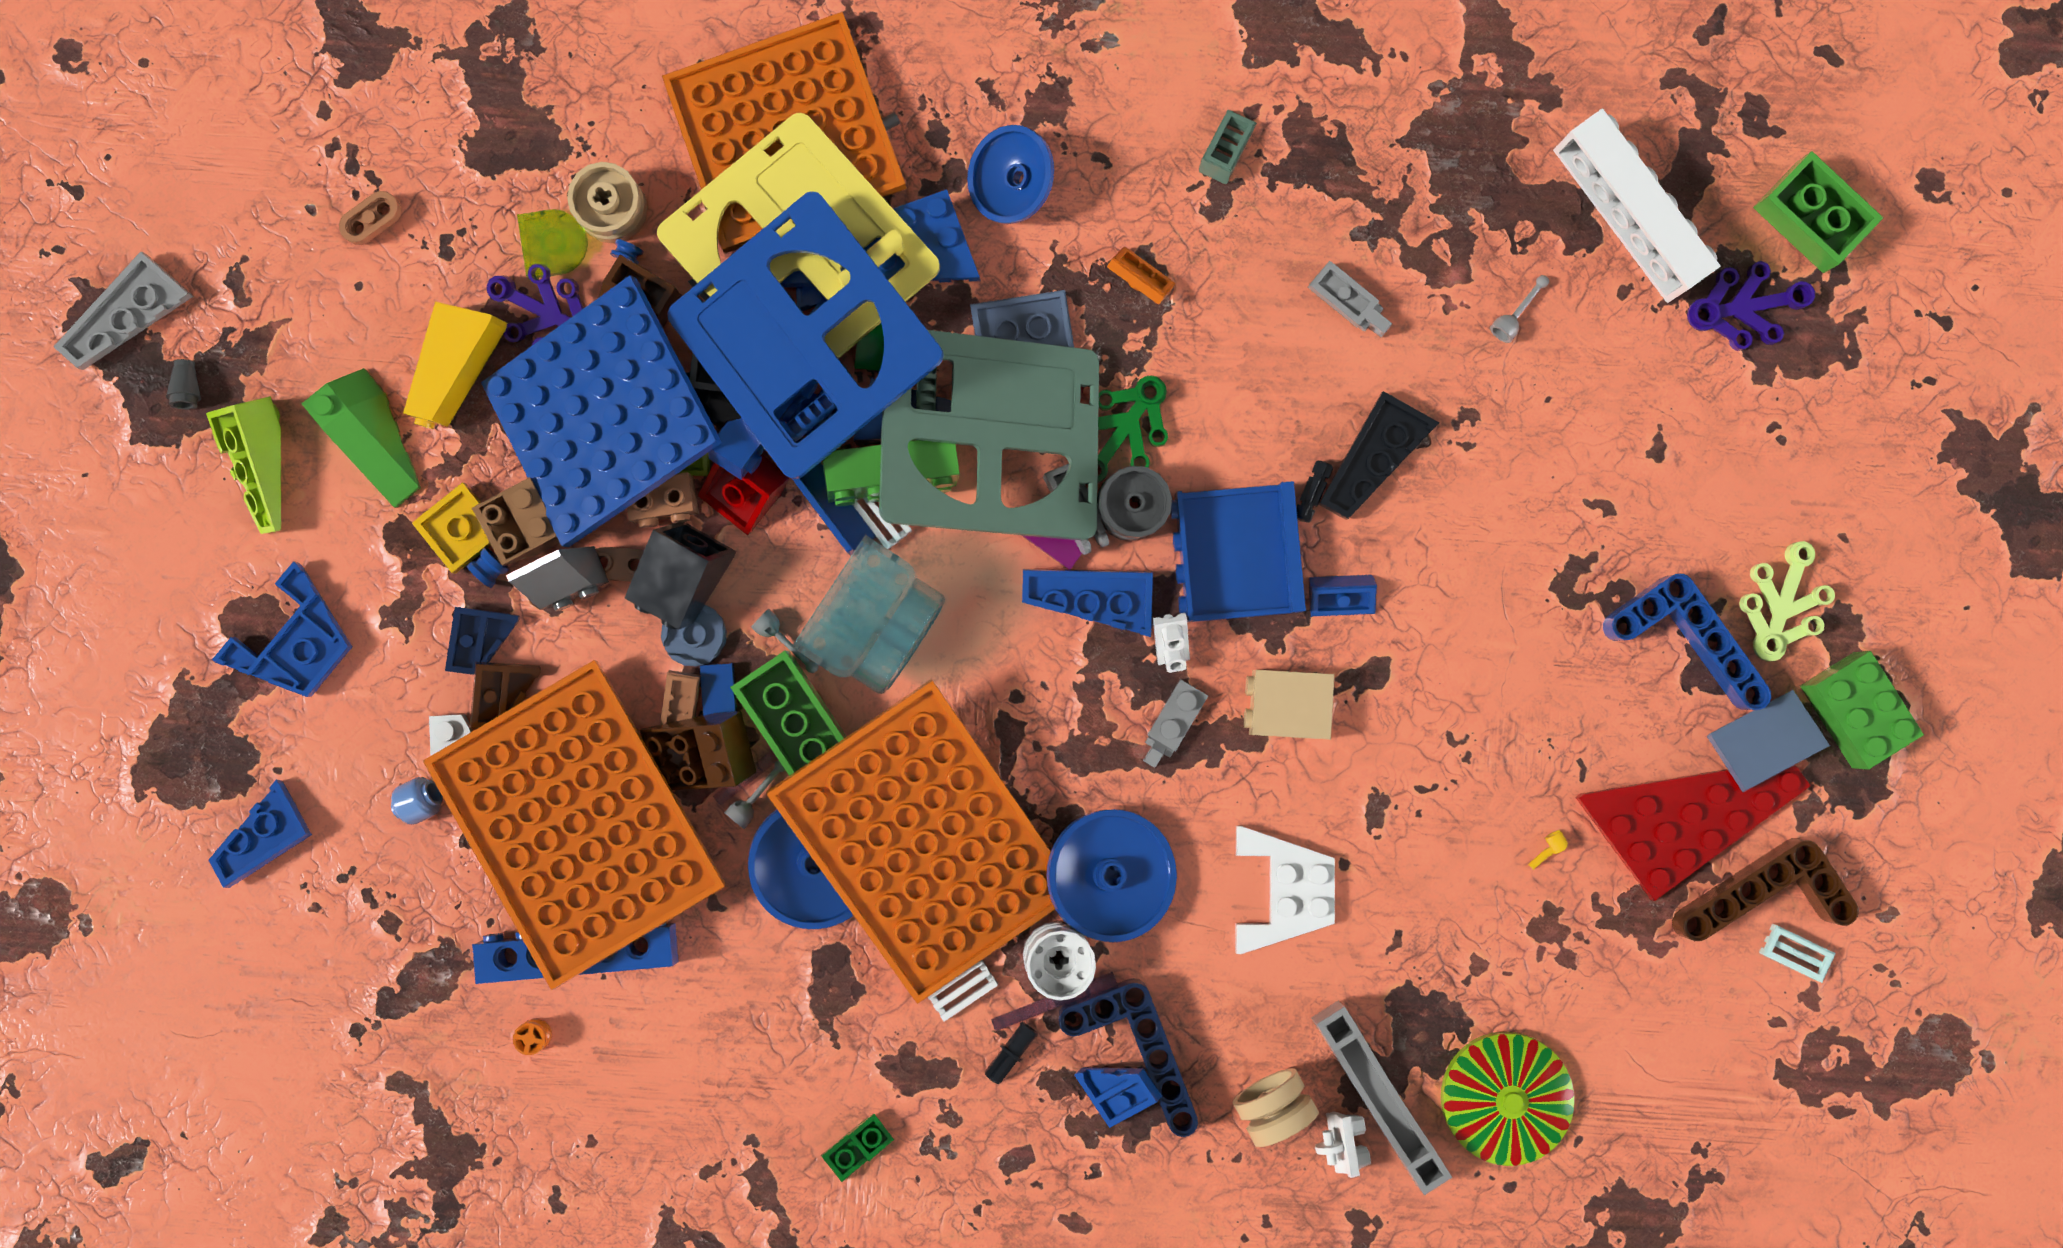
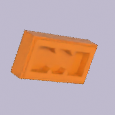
M1125 246L1111 259L1107 268L1128 282L1131 288L1140 291L1158 305L1175 286V282Z

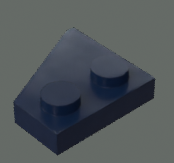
M455 607L445 671L474 675L475 662L491 661L519 622L520 616Z

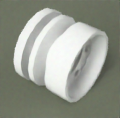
M1059 921L1045 923L1035 929L1025 943L1023 959L1028 978L1034 988L1045 997L1059 1001L1072 999L1083 993L1093 981L1096 970L1094 952L1084 935L1076 932L1067 923ZM1056 951H1061L1062 955L1066 957L1060 959L1059 964H1054L1053 959L1050 958L1056 955Z

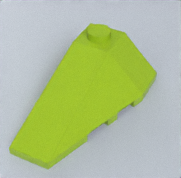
M271 396L206 413L220 453H228L234 468H231L230 473L234 481L238 480L246 490L244 501L260 534L281 530V427L279 424L280 414L276 405L273 404Z

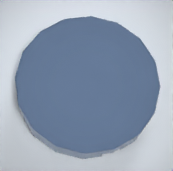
M707 605L703 607L694 624L679 630L662 625L661 640L667 654L672 660L684 666L699 667L711 663L721 654L726 644L727 630L724 620L715 609Z

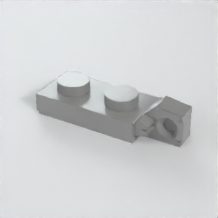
M1331 261L1325 265L1308 286L1318 297L1356 328L1359 327L1364 332L1369 328L1382 337L1392 325L1389 320L1380 314L1384 308L1378 304L1379 300Z
M1181 679L1178 681L1147 734L1148 737L1145 743L1151 746L1143 759L1145 763L1155 768L1163 754L1170 758L1173 752H1176L1208 695Z

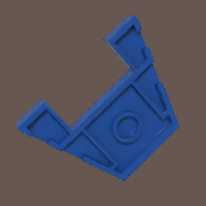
M293 561L275 585L300 604L296 612L259 656L238 638L230 637L212 660L215 663L268 681V683L302 696L312 697L353 646L303 566Z

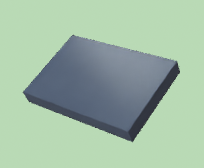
M1065 290L970 304L975 336L1074 348Z
M1794 690L1772 700L1765 708L1753 710L1707 735V738L1742 792L1830 746Z

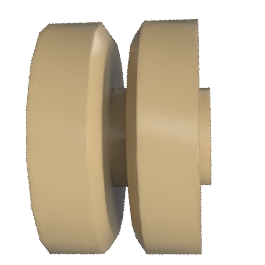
M598 162L584 167L576 173L571 181L567 196L569 209L577 222L589 235L601 242L615 243L616 239L627 241L640 231L646 221L647 201L645 194L627 170L615 163Z
M1295 1068L1281 1070L1262 1078L1244 1089L1232 1102L1241 1120L1250 1121L1246 1129L1256 1147L1273 1145L1291 1137L1307 1127L1319 1114L1311 1097L1300 1094L1305 1085Z

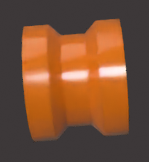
M541 1019L526 1021L513 1034L515 1049L523 1055L539 1053L551 1041V1028Z

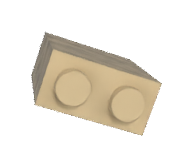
M1252 670V676L1246 677L1245 693L1247 696H1251L1250 709L1245 708L1244 728H1249V735L1331 740L1334 674Z

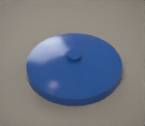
M776 809L759 826L749 849V879L758 901L776 919L790 926L802 929L828 928L851 918L853 914Z
M1124 810L1095 811L1072 822L1056 840L1047 864L1048 892L1059 916L1076 932L1091 939L1104 942L1131 940L1152 929L1167 912L1176 889L1177 870L1175 858L1165 836L1147 819Z

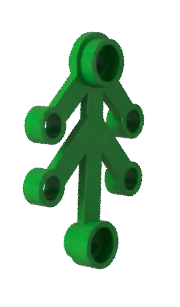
M1145 376L1137 382L1135 388L1114 392L1110 390L1099 392V399L1102 395H1108L1112 399V402L1107 406L1102 405L1099 401V409L1104 411L1110 410L1114 404L1136 402L1129 412L1098 417V431L1111 428L1117 429L1098 454V466L1101 469V474L1098 475L1097 483L1102 482L1106 478L1108 473L1107 464L1127 436H1129L1132 453L1130 466H1134V460L1140 457L1145 460V467H1149L1150 461L1144 451L1139 419L1146 409L1151 425V431L1148 435L1149 443L1154 447H1162L1167 442L1168 433L1163 428L1159 406L1165 400L1167 390L1160 378ZM1152 387L1156 390V396L1148 398L1144 394V390ZM1159 431L1164 435V440L1162 442H1155L1152 434Z

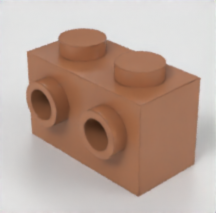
M688 472L674 475L627 508L629 521L635 524L639 523V528L658 526V520L671 519V523L690 521V515L699 514L694 477Z

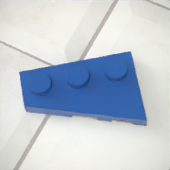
M275 780L269 787L271 791L260 803L257 802L249 811V817L238 829H234L209 858V862L223 888H231L312 835L282 780Z

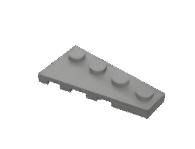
M140 252L53 347L76 368L84 370L194 296L152 258Z

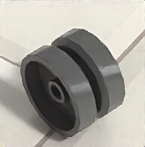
M1129 466L1119 469L1102 483L1097 493V510L1102 517L1100 520L1108 534L1119 540L1135 541L1155 533L1165 524L1171 513L1172 496L1169 486L1159 473L1148 467ZM1130 498L1132 502H1138L1139 507L1136 509L1132 508L1129 504Z

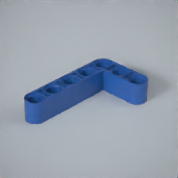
M1673 574L1660 578L1604 619L1603 632L1605 636L1613 641H1625L1636 638L1669 614L1735 707L1741 710H1761L1770 703L1771 691L1689 576ZM1672 581L1676 582L1680 588L1677 597H1674L1669 591ZM1646 599L1652 602L1654 608L1650 616L1645 614L1643 610V603ZM1691 608L1698 612L1699 618L1695 624L1688 617ZM1619 618H1623L1627 623V631L1624 635L1620 634L1616 628ZM1711 634L1717 639V647L1714 651L1709 648L1707 641ZM1730 661L1735 663L1736 673L1733 677L1727 672V665ZM1750 687L1755 692V699L1751 704L1746 699V692Z

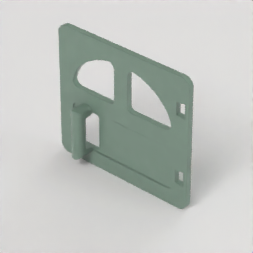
M928 330L942 348L943 360L952 363L951 412L936 411L937 367L917 383L916 409L911 406V389H909L882 411L879 514L881 518L887 523L1081 541L1093 537L1097 530L1098 356L1089 349ZM1081 387H1090L1089 404L1080 403ZM922 440L974 446L977 449V490L974 504H967L953 499L928 482L918 471L908 451L909 441ZM1003 449L1058 454L1067 458L1069 462L1067 473L1061 483L1050 494L1025 506L1008 508L1003 505L1001 501ZM1079 484H1088V503L1079 502Z

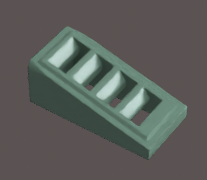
M1227 110L1201 160L1199 172L1223 184H1227L1257 123L1231 110ZM1230 125L1240 131H1243L1244 134L1240 135L1228 129L1227 126ZM1222 137L1227 138V139H1229V140H1231V141L1237 143L1238 146H1236V145H1234V144H1232V143H1230V142H1228V141H1225V140H1223V139H1221V138H1222ZM1216 148L1232 155V157L1226 156L1216 151Z

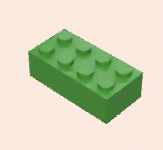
M922 440L909 441L908 451L918 471L941 492H950L951 487L957 485L960 475L956 445ZM881 445L836 450L823 460L828 503L835 502L836 506H848L855 504V499L868 498V502H879Z
M783 651L730 687L789 776L847 737L790 651Z

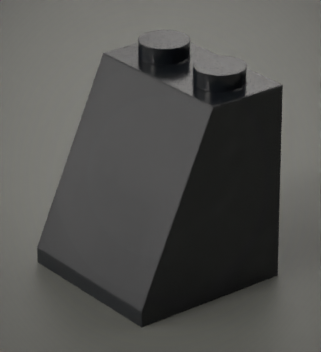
M677 522L654 529L627 590L625 599L632 602L634 607L640 612L652 614L661 619V623L668 628L679 630L694 624L737 551L686 522Z

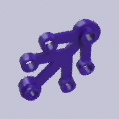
M1759 261L1748 268V278L1732 302L1719 305L1728 288L1737 284L1739 280L1737 270L1728 267L1717 274L1716 285L1707 299L1696 300L1690 305L1687 311V319L1694 329L1699 331L1713 329L1729 340L1732 349L1742 351L1752 344V335L1746 330L1739 331L1722 319L1734 316L1760 333L1761 340L1765 344L1773 345L1782 340L1784 336L1783 328L1778 324L1769 323L1754 312L1787 305L1795 310L1803 309L1814 301L1815 290L1809 283L1801 281L1788 287L1786 292L1750 299L1760 283L1767 279L1771 272L1767 263ZM1755 267L1762 269V277H1758L1755 274ZM1724 273H1727L1731 276V283H1727L1724 281ZM1794 292H1797L1801 296L1800 302H1796L1794 300ZM1700 310L1706 312V321L1699 318L1698 313ZM1769 329L1776 332L1775 340L1768 336ZM1738 335L1744 337V346L1737 343Z
M534 264L528 270V277L533 283L537 284L544 303L518 291L515 282L508 276H494L487 283V293L494 301H510L540 316L523 323L507 324L504 336L510 342H520L529 334L554 325L560 326L571 318L562 313L550 281V269L544 264ZM538 268L543 271V278L541 280L537 279L535 275ZM561 279L557 283V293L567 299L573 317L584 309L578 294L579 285L574 279ZM567 282L572 286V291L569 295L564 291V285ZM497 283H500L503 288L500 295L495 291ZM514 326L519 330L517 338H514L511 334V329ZM543 337L536 338L533 341L532 345L541 340Z

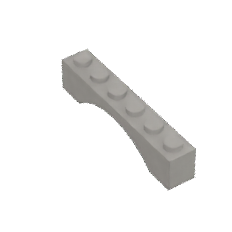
M1338 1000L1311 1017L1420 1191L1426 1195L1451 1179V1174L1393 1087L1345 1006Z

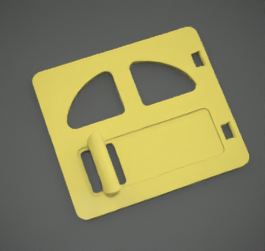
M795 113L665 219L657 229V236L660 242L690 276L699 283L721 264L718 249V232L722 216L729 205L733 203L742 205L763 229L805 193L814 191L826 200L863 249L876 238H881L866 251L878 267L893 254L898 255L905 263L904 267L889 279V282L905 302L934 279L940 270L939 260L814 121L804 113ZM780 139L784 146L770 157L764 150ZM703 202L707 210L692 221L687 214ZM789 219L776 232L783 237L796 224L792 219ZM809 253L784 254L774 258L770 263V270L780 283L793 272L800 271L826 300H829L846 286L851 277L847 269L841 272L842 266L836 262ZM712 284L704 291L711 297L717 292V289ZM872 302L862 304L826 334L825 342L838 359L881 323L875 304Z

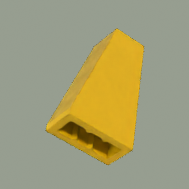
M435 302L403 414L416 418L414 424L425 428L434 429L435 424L448 427L505 332L508 323L491 314Z

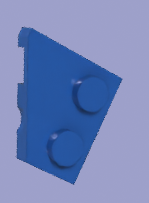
M1083 1067L1074 1074L1109 1128L1157 1103L1162 1097L1144 1068Z

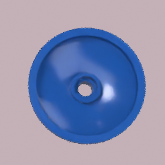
M1007 125L997 128L978 144L970 160L967 181L973 204L982 215L1002 224L1019 223L1030 218L1043 206L1050 194L1054 180L1053 156L1048 144L1037 132L1020 125ZM1022 174H1024L1023 180H1022V182L1020 183V182H1019L1020 176H1021Z

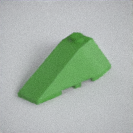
M363 368L326 383L305 400L302 405L321 429L394 508H397L418 491L421 486L409 454L403 446L397 422L394 421L391 414L387 395L368 371Z

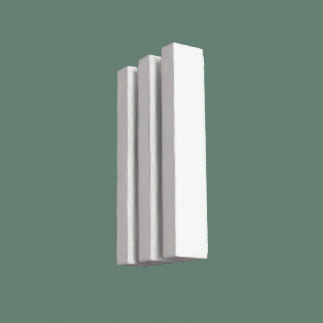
M863 498L893 538L887 541L857 502L859 499H855V504H852L886 550L912 532L909 525H900L903 530L898 533L890 523L885 522L881 518L877 505L874 502H868V498Z
M981 960L928 996V999L931 1000L934 1008L945 1022L998 986V982L984 961ZM979 967L981 969V973L941 1000L937 998L936 995ZM986 978L988 980L987 984L947 1011L943 1007Z

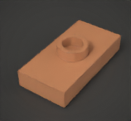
M672 670L667 672L660 725L696 717L701 675Z

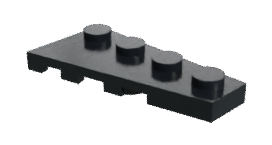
M1381 392L1318 505L1345 520L1349 519L1439 422L1388 393Z

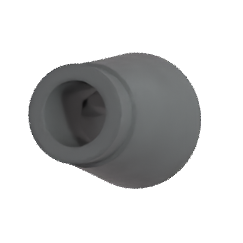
M178 359L174 361L166 398L169 399L171 407L184 410L197 408V402L201 400L195 362L191 360Z

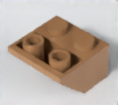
M530 477L472 508L502 566L543 553L560 543L546 516V507Z

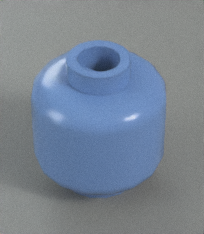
M416 777L394 789L391 796V810L403 822L414 825L437 814L443 797L434 781L424 777Z

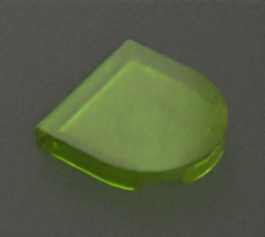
M557 209L517 215L525 272L528 279V270L534 264L546 265L550 269L551 276L569 273L581 264L587 253L588 238L585 229L572 215ZM540 268L535 272L536 277L543 278V271Z

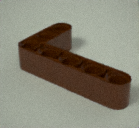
M1791 838L1677 911L1672 919V927L1679 936L1693 941H1703L1795 881L1817 915L1826 922L1848 926L1857 919L1859 908L1821 848L1812 841ZM1802 846L1805 850V857L1799 862L1796 853ZM1773 864H1776L1778 874L1774 879H1771L1769 870ZM1821 874L1823 884L1819 889H1816L1815 879ZM1746 882H1749L1751 892L1747 897H1744L1742 887ZM1722 899L1724 903L1723 912L1716 915L1714 906L1718 900ZM1837 902H1839L1841 905V912L1838 916L1835 917L1833 914V907ZM1692 917H1695L1697 927L1693 932L1689 933L1687 923Z

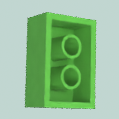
M1813 151L1798 160L1753 207L1822 273L1839 265L1883 219L1872 206Z
M1871 651L1853 652L1800 685L1851 768L1871 769L1924 735Z

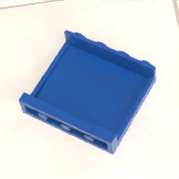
M1294 481L1281 482L1279 485L1189 493L1176 492L1175 500H1172L1170 514L1171 519H1177L1178 532H1173L1174 552L1180 551L1181 564H1176L1175 567L1177 584L1183 583L1184 596L1178 597L1179 613H1186L1187 623L1302 613L1306 611Z

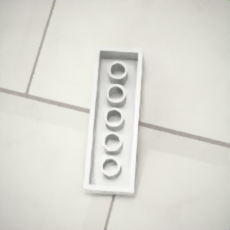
M1603 108L1571 130L1553 150L1667 303L1692 288L1720 267L1714 250L1702 242L1697 235L1698 231L1694 223L1684 218L1678 209L1676 199L1670 193L1664 191L1658 183V176L1655 171L1643 163L1639 157L1637 147L1631 141L1625 139L1619 131L1616 119L1612 115L1607 114Z

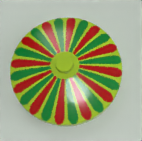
M1494 1032L1472 1040L1460 1049L1451 1060L1442 1081L1441 1106L1448 1128L1466 1150L1492 1164L1517 1166L1542 1158L1559 1144L1572 1120L1574 1090L1566 1067L1550 1048L1540 1041L1521 1033Z

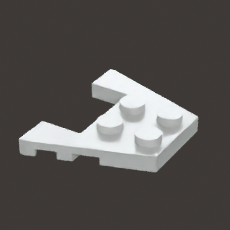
M1236 826L1237 856H1270L1269 923H1235L1236 954H1244L1335 924V858L1243 826Z

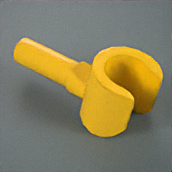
M1556 830L1545 837L1549 847L1528 863L1533 870L1549 856L1560 853L1567 848L1568 842L1560 830Z

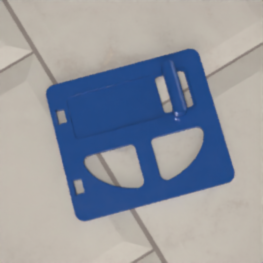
M814 191L807 192L673 303L668 310V320L783 474L791 479H799L812 470L939 366L944 356L943 350L834 210L819 193ZM789 219H792L796 226L781 237L776 230ZM809 253L836 262L847 269L851 277L846 286L810 315H804L771 272L770 263L774 258L784 254ZM713 284L717 292L705 302H702L697 296ZM872 302L875 304L882 324L884 354L881 369L872 386L861 388L827 345L825 336L862 304ZM816 380L824 393L788 423L780 422L775 416L776 410L811 381ZM835 409H837V411H836V413H835L834 415H832L829 419H827L823 424H821L818 428H816L812 433H810L807 437H805L801 442L796 443V441H798L802 436H804V435H805L807 432H809L813 427H815L819 422H821V421H822L824 418H826L830 413H832Z

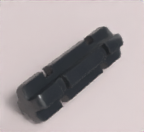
M1319 460L1315 462L1312 469L1314 475L1313 477L1309 476L1300 497L1302 503L1301 505L1297 504L1296 507L1298 520L1306 523L1311 522L1315 513L1313 508L1318 506L1326 488L1327 482L1325 480L1326 478L1329 479L1332 474L1333 466Z

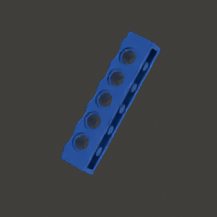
M664 923L644 935L643 937L648 942L647 952L638 951L633 942L579 975L674 966L679 962L676 923ZM519 932L515 933L516 938L505 939L503 938V933L483 935V941L472 944L475 984L544 977ZM507 948H511L516 952L517 961L515 964H511L506 960L505 951Z

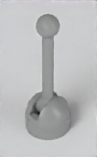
M1541 275L1536 279L1535 287L1512 315L1500 316L1490 326V331L1496 338L1505 343H1510L1519 331L1517 318L1540 289L1548 286L1549 279L1547 276Z
M770 609L766 610L751 628L763 637L775 636L806 665V670L809 673H815L819 668L818 663L814 660H809L779 632V619Z
M779 760L775 762L773 771L747 801H736L724 812L743 829L747 827L753 818L754 810L752 804L779 772L785 771Z

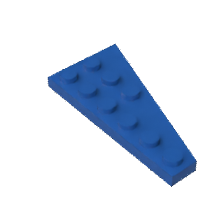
M947 189L893 208L938 258L940 270L938 275L931 281H939V283L951 282V280L980 281V276ZM876 238L868 246H866L864 250L867 251L881 238ZM893 254L878 268L889 280L904 267L905 263L898 255ZM800 271L793 272L780 283L784 288L814 287Z

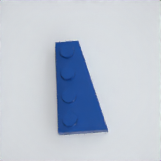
M1023 569L1022 603L1059 613H1066L1085 620L1103 623L1111 627L1151 637L1153 572Z

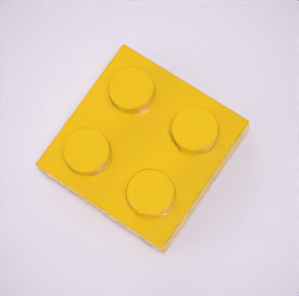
M463 482L412 522L414 527L453 574L459 572L479 556L485 547L489 548L491 546L472 510L473 507L481 502L468 485Z

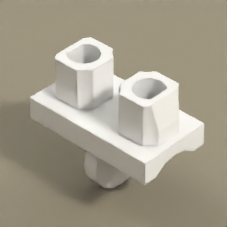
M1180 613L1176 617L1167 614L1163 618H1153L1158 665L1165 664L1169 673L1185 670L1186 661L1190 660L1186 613Z
M1335 1111L1326 1113L1328 1130L1322 1132L1324 1142L1315 1145L1316 1153L1326 1155L1327 1164L1334 1165L1336 1173L1348 1174L1350 1178L1360 1176L1359 1169L1371 1164L1370 1152L1367 1147L1363 1145L1355 1146L1354 1136L1365 1134L1364 1118L1359 1115H1345Z

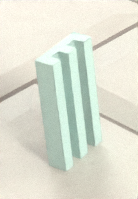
M1772 924L1769 929L1771 930L1770 936H1766L1764 940L1766 944L1764 948L1761 947L1759 953L1822 983L1836 953L1778 925ZM1782 935L1825 956L1823 962L1778 941L1779 936ZM1774 947L1818 967V972H1813L1772 952Z

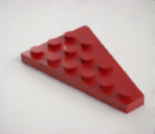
M1794 765L1745 792L1741 791L1729 770L1724 769L1698 775L1581 793L1575 798L1650 900L1656 901L1811 785L1797 766Z

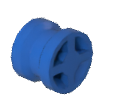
M486 547L480 552V558L477 561H472L467 565L468 570L489 588L496 584V578L500 574H506L509 570V567L507 565L502 566L497 555Z

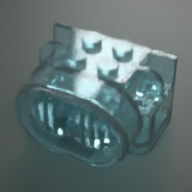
M865 535L792 645V648L833 675L843 678L853 677L874 692L884 694L898 678L944 606L945 597L918 579L915 569L907 561Z

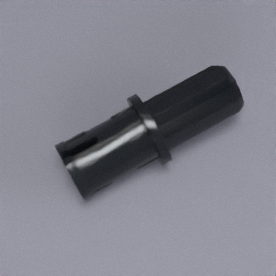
M1022 1021L1008 1042L1000 1045L1002 1050L985 1071V1075L992 1082L1000 1084L1015 1063L1023 1060L1021 1058L1022 1054L1034 1038L1038 1036V1033L1031 1026Z

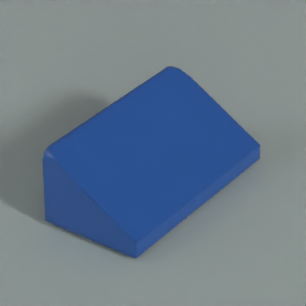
M1373 575L1310 577L1309 599L1311 617L1375 614L1377 584Z

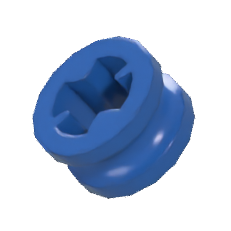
M616 239L615 244L617 248L612 250L610 255L617 259L621 254L638 265L637 257L642 255L644 251L629 242Z

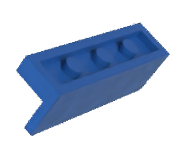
M801 437L796 443L801 442L803 438ZM821 462L803 477L792 479L850 556L876 538L853 505L836 506L835 502L828 503L824 468Z

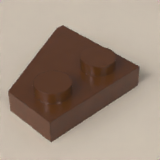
M475 662L470 728H479L522 703L532 682L540 675L541 667L537 665Z

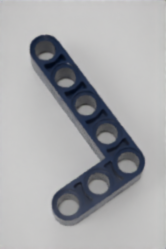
M1136 978L1127 979L1063 1005L1059 1011V1025L1065 1034L1073 1037L1127 1017L1150 1079L1162 1095L1159 1102L1172 1133L1179 1137H1187L1195 1132L1198 1125L1197 1115L1152 998L1144 982ZM1134 987L1140 988L1144 993L1143 998L1137 1003H1131L1125 998L1127 991ZM1103 999L1109 1000L1113 1004L1111 1012L1105 1015L1099 1014L1095 1010L1097 1002ZM1072 1011L1080 1013L1083 1017L1082 1022L1074 1027L1067 1025L1064 1021L1066 1014ZM1146 1018L1152 1019L1155 1022L1153 1031L1146 1034L1138 1031L1137 1027L1141 1020ZM1158 1049L1164 1050L1167 1053V1057L1163 1063L1153 1064L1149 1060L1150 1054ZM1170 1080L1177 1082L1179 1087L1176 1093L1167 1095L1161 1091L1162 1085ZM1179 1112H1187L1191 1117L1187 1124L1180 1126L1173 1122L1175 1115Z

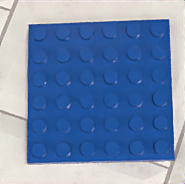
M630 275L481 382L527 477L532 479L546 507V516L563 547L569 548L722 443L637 278Z

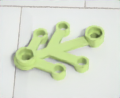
M1795 542L1786 548L1785 560L1790 567L1780 595L1771 580L1774 571L1769 564H1756L1750 570L1751 579L1758 584L1772 613L1769 626L1760 611L1763 606V600L1759 595L1754 593L1744 595L1740 599L1739 606L1743 612L1747 613L1757 634L1753 640V650L1764 661L1780 659L1786 652L1787 644L1807 635H1819L1824 630V622L1820 617L1808 616L1801 621V625L1782 632L1788 618L1816 605H1828L1835 598L1834 590L1830 586L1824 585L1815 587L1810 594L1793 601L1805 566L1812 564L1815 559V549L1808 542ZM1801 548L1805 549L1807 552V557L1805 560L1801 559L1799 556V550ZM1760 567L1766 571L1764 579H1761L1757 574ZM1821 590H1824L1827 594L1825 601L1819 598ZM1749 598H1752L1755 601V607L1753 609H1750L1747 606V600ZM1810 620L1816 623V629L1813 632L1808 627ZM1770 639L1775 642V649L1773 651L1767 648V642Z

